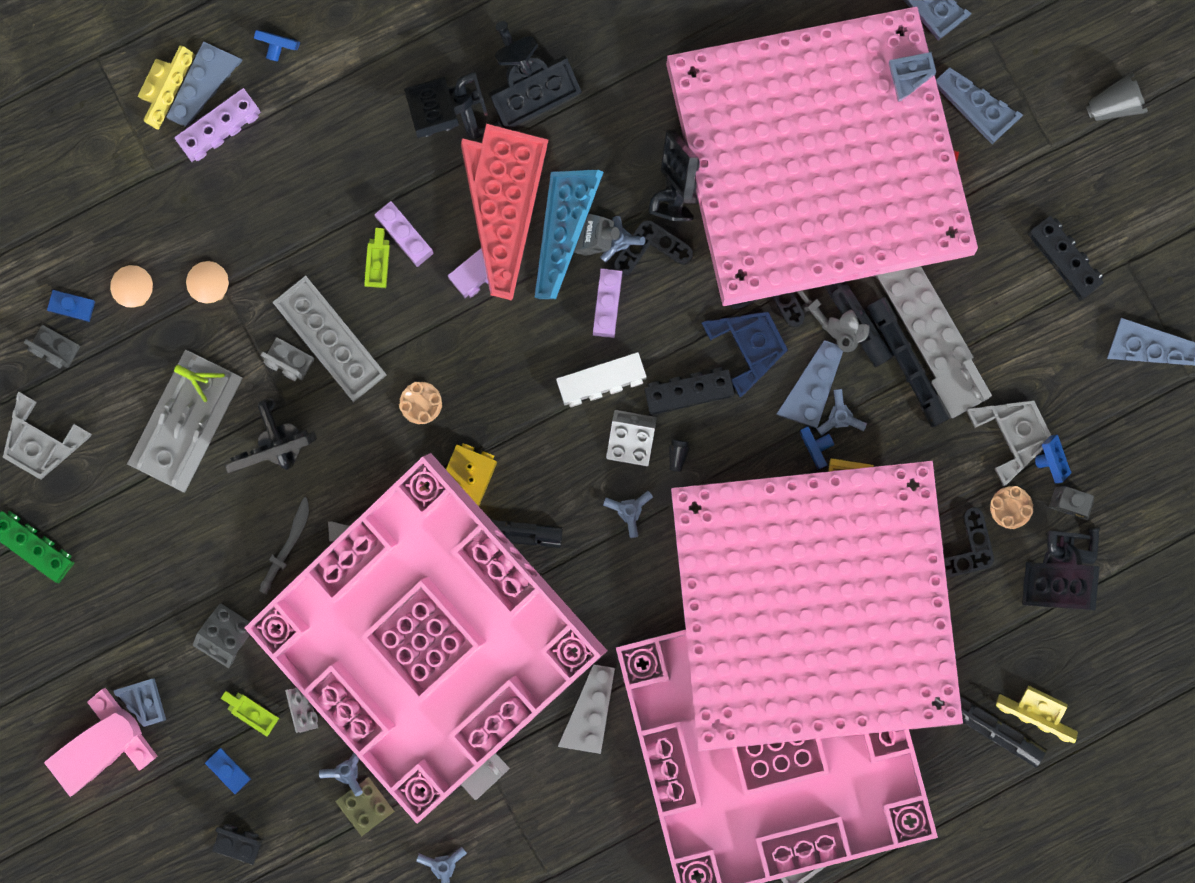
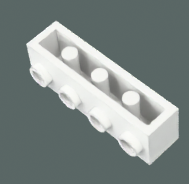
M635 353L557 378L556 380L564 405L569 404L570 407L582 404L581 400L590 398V401L603 397L602 393L608 391L614 394L622 391V387L631 385V387L642 385L643 380L646 379V374L639 353Z

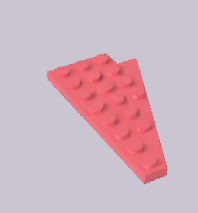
M486 124L482 143L462 139L461 147L490 294L512 300L548 140Z

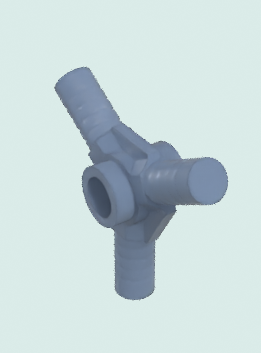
M615 216L612 219L614 227L619 229V238L612 240L611 249L600 256L605 262L616 251L626 249L629 245L645 244L644 237L632 236L622 227L619 216Z
M842 389L834 390L835 406H833L828 417L829 420L818 427L817 431L822 436L834 426L839 428L848 427L849 425L864 431L867 423L854 418L848 407L844 405Z
M647 491L636 501L632 499L622 501L621 503L606 498L603 506L617 510L620 517L628 524L630 538L638 537L636 521H638L641 513V507L652 499L653 496Z
M355 753L352 754L349 760L339 764L335 769L319 770L320 778L335 777L336 780L346 785L349 784L355 796L363 793L356 781L358 771L356 764L359 761V757Z
M461 847L450 857L447 855L435 857V859L419 854L416 862L431 867L436 877L441 879V883H450L449 877L453 874L456 866L455 863L465 856L467 852Z

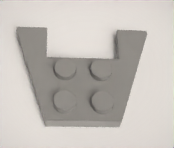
M18 392L3 458L35 477L42 479L88 440L92 434L74 424L63 443L57 441L26 422L37 402Z
M1035 401L967 410L974 428L995 419L1015 458L995 468L1003 486L1007 485L1043 450L1042 444L1051 436Z

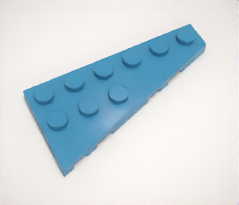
M603 171L551 172L535 298L556 299Z

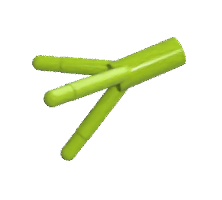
M179 364L174 369L175 373L192 382L204 402H207V398L196 380L208 383V380L203 377H225L224 373H194Z

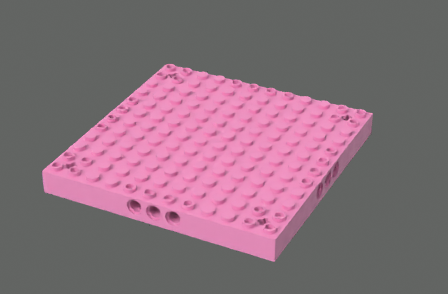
M917 7L669 55L667 57L666 65L684 142L700 161L699 170L696 171L695 175L697 182L696 194L723 306L968 257L976 253L978 246L935 75L905 99L898 102L889 67V60L929 53ZM897 31H901V34L904 33V36H900V33L896 34ZM694 72V75L696 74V77L692 78V76L689 75V73ZM948 231H951V234H955L953 238H950V235H946ZM737 274H741L742 277L745 276L743 281H739V278L736 279Z
M431 453L423 456L245 627L247 632L416 823L424 819L607 652L606 648ZM427 481L430 483L429 489H426L424 486L427 484ZM574 647L578 649L575 654L571 651ZM421 787L425 789L423 793L420 790Z
M933 461L671 488L699 751L963 723ZM910 481L918 484L919 487H916L915 491H912L910 487L907 488ZM694 503L702 508L698 510V514H694L692 510H689V507H692ZM935 698H939V701L944 703L943 706H940V710H937L936 706H932ZM716 720H720V723L725 725V728H721L722 732L712 729V724H715Z
M686 630L616 648L676 883H697L696 880L691 878L695 870L704 874V878H701L702 882L700 883H764L938 838L909 730L699 751ZM640 659H644L645 662L649 661V665L646 666L647 669L642 670L641 667H637ZM716 720L715 724H712V729H716L717 732H722L721 728H725V725L721 724L720 720ZM908 815L916 820L912 828L904 824V820H907L906 816Z

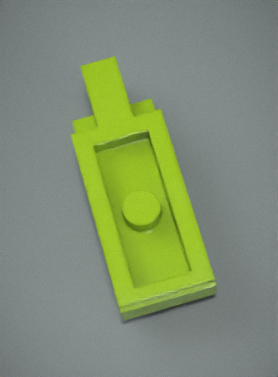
M376 228L375 239H370L368 243L365 287L386 288L390 245L389 240H384L385 230L383 228Z
M225 691L221 697L222 700L230 704L228 710L233 715L267 737L279 720L277 716L240 693L235 697Z

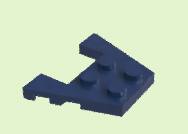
M769 312L702 322V326L710 341L730 331L750 368L749 371L731 380L739 398L788 351Z

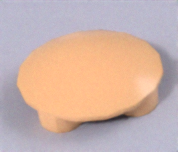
M206 261L192 267L188 273L186 285L192 298L202 303H213L223 299L227 292L229 281L223 267L217 263Z
M128 265L120 268L114 274L110 290L113 298L125 307L143 306L152 293L153 282L145 269L139 266Z
M414 382L402 392L399 408L403 416L410 422L427 424L439 415L442 408V398L439 391L433 385L426 382Z
M1008 486L994 494L991 500L990 511L998 525L1004 528L1016 529L1022 527L1030 520L1033 514V503L1025 490L1018 486Z

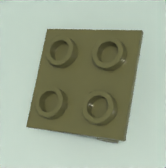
M369 777L359 784L363 791L361 795L355 796L353 791L350 790L335 801L361 836L395 812Z

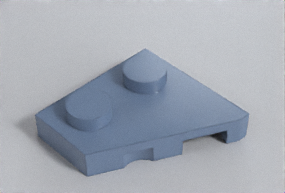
M931 52L889 60L898 102L905 99L936 74Z
M155 679L114 690V694L120 697L131 713L136 715L137 720L143 727L166 720Z

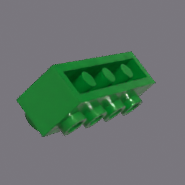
M1 511L0 542L51 580L60 583L75 563L70 560L72 555L62 548L60 551L53 547L55 543L46 536L43 538L37 536V530L28 523L25 526L18 522L20 517L9 511L7 514Z

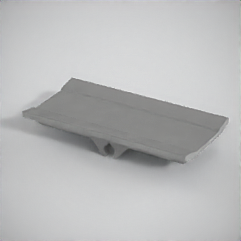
M187 350L184 351L178 363L179 365L194 373H224L225 377H203L208 380V383L196 380L207 398V402H204L192 382L174 372L127 465L184 493L243 379Z

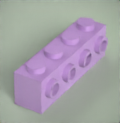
M243 88L174 138L191 162L194 160L199 161L207 155L206 152L212 147L215 149L224 143L223 139L240 132L241 126L254 122L261 112Z

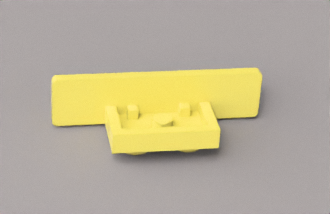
M179 46L171 64L158 59L155 60L138 95L140 99L152 103L144 118V122L155 129L160 128L195 56L193 52L184 46Z
M1030 686L1027 687L1019 703L999 694L996 706L1002 712L1014 714L1021 721L1037 725L1040 730L1047 733L1051 732L1065 742H1076L1078 732L1059 723L1068 704Z

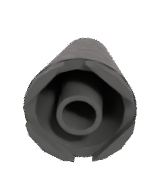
M1129 73L1089 100L1090 105L1086 106L1089 117H1094L1096 121L1147 113V108L1142 109L1141 106L1145 102L1136 80H1131L1132 77H1135L1134 73Z

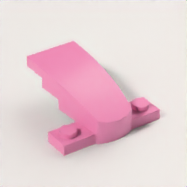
M106 688L100 690L87 702L101 721L73 739L44 762L70 797L76 794L88 782L92 781L107 766L111 765L124 751L139 771L157 757L156 753L141 735L140 727L135 718L124 709H121Z

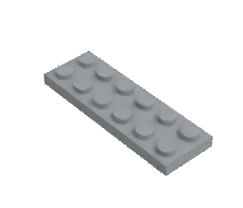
M921 266L876 275L935 379L960 366L964 361L974 358Z
M307 276L303 277L273 301V304L353 402L387 376Z

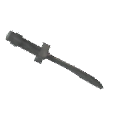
M802 290L797 291L805 301L801 308L805 312L810 311L818 322L822 324L821 327L830 334L828 328L829 320L818 308L821 303L817 299H808Z
M306 497L303 498L295 515L286 544L277 558L272 554L269 559L273 564L260 585L259 592L267 595L271 589V583L278 570L282 568L284 572L287 565L283 562L305 527L309 514Z

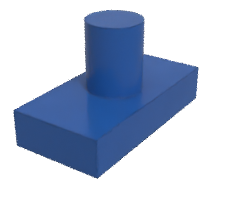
M256 30L254 39L270 43L266 58L273 61L279 60L282 47L298 50L300 41L262 30Z
M52 290L47 311L90 322L95 301Z
M809 427L800 430L799 433L818 471L825 468L827 463L821 452L834 446L831 436L828 434L815 440Z
M1051 435L1042 444L1045 454L1037 455L1035 462L1038 468L1050 467L1054 482L1062 483L1071 474L1058 435Z
M222 748L205 762L234 794H237L251 780Z

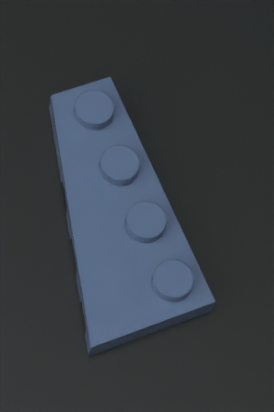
M904 0L910 8H918L920 20L938 41L971 15V12L959 7L954 0Z
M203 42L167 115V119L187 128L204 108L206 102L214 96L222 83L230 77L232 71L240 65L242 59Z
M948 68L936 79L937 87L942 94L991 144L998 140L1023 116L1020 112H1015L1007 107L1008 105L1000 100L999 102L990 96L989 92L979 89L973 85V82L951 68Z
M1120 318L1107 359L1195 365V342Z
M823 341L776 415L817 429L843 353L837 344Z

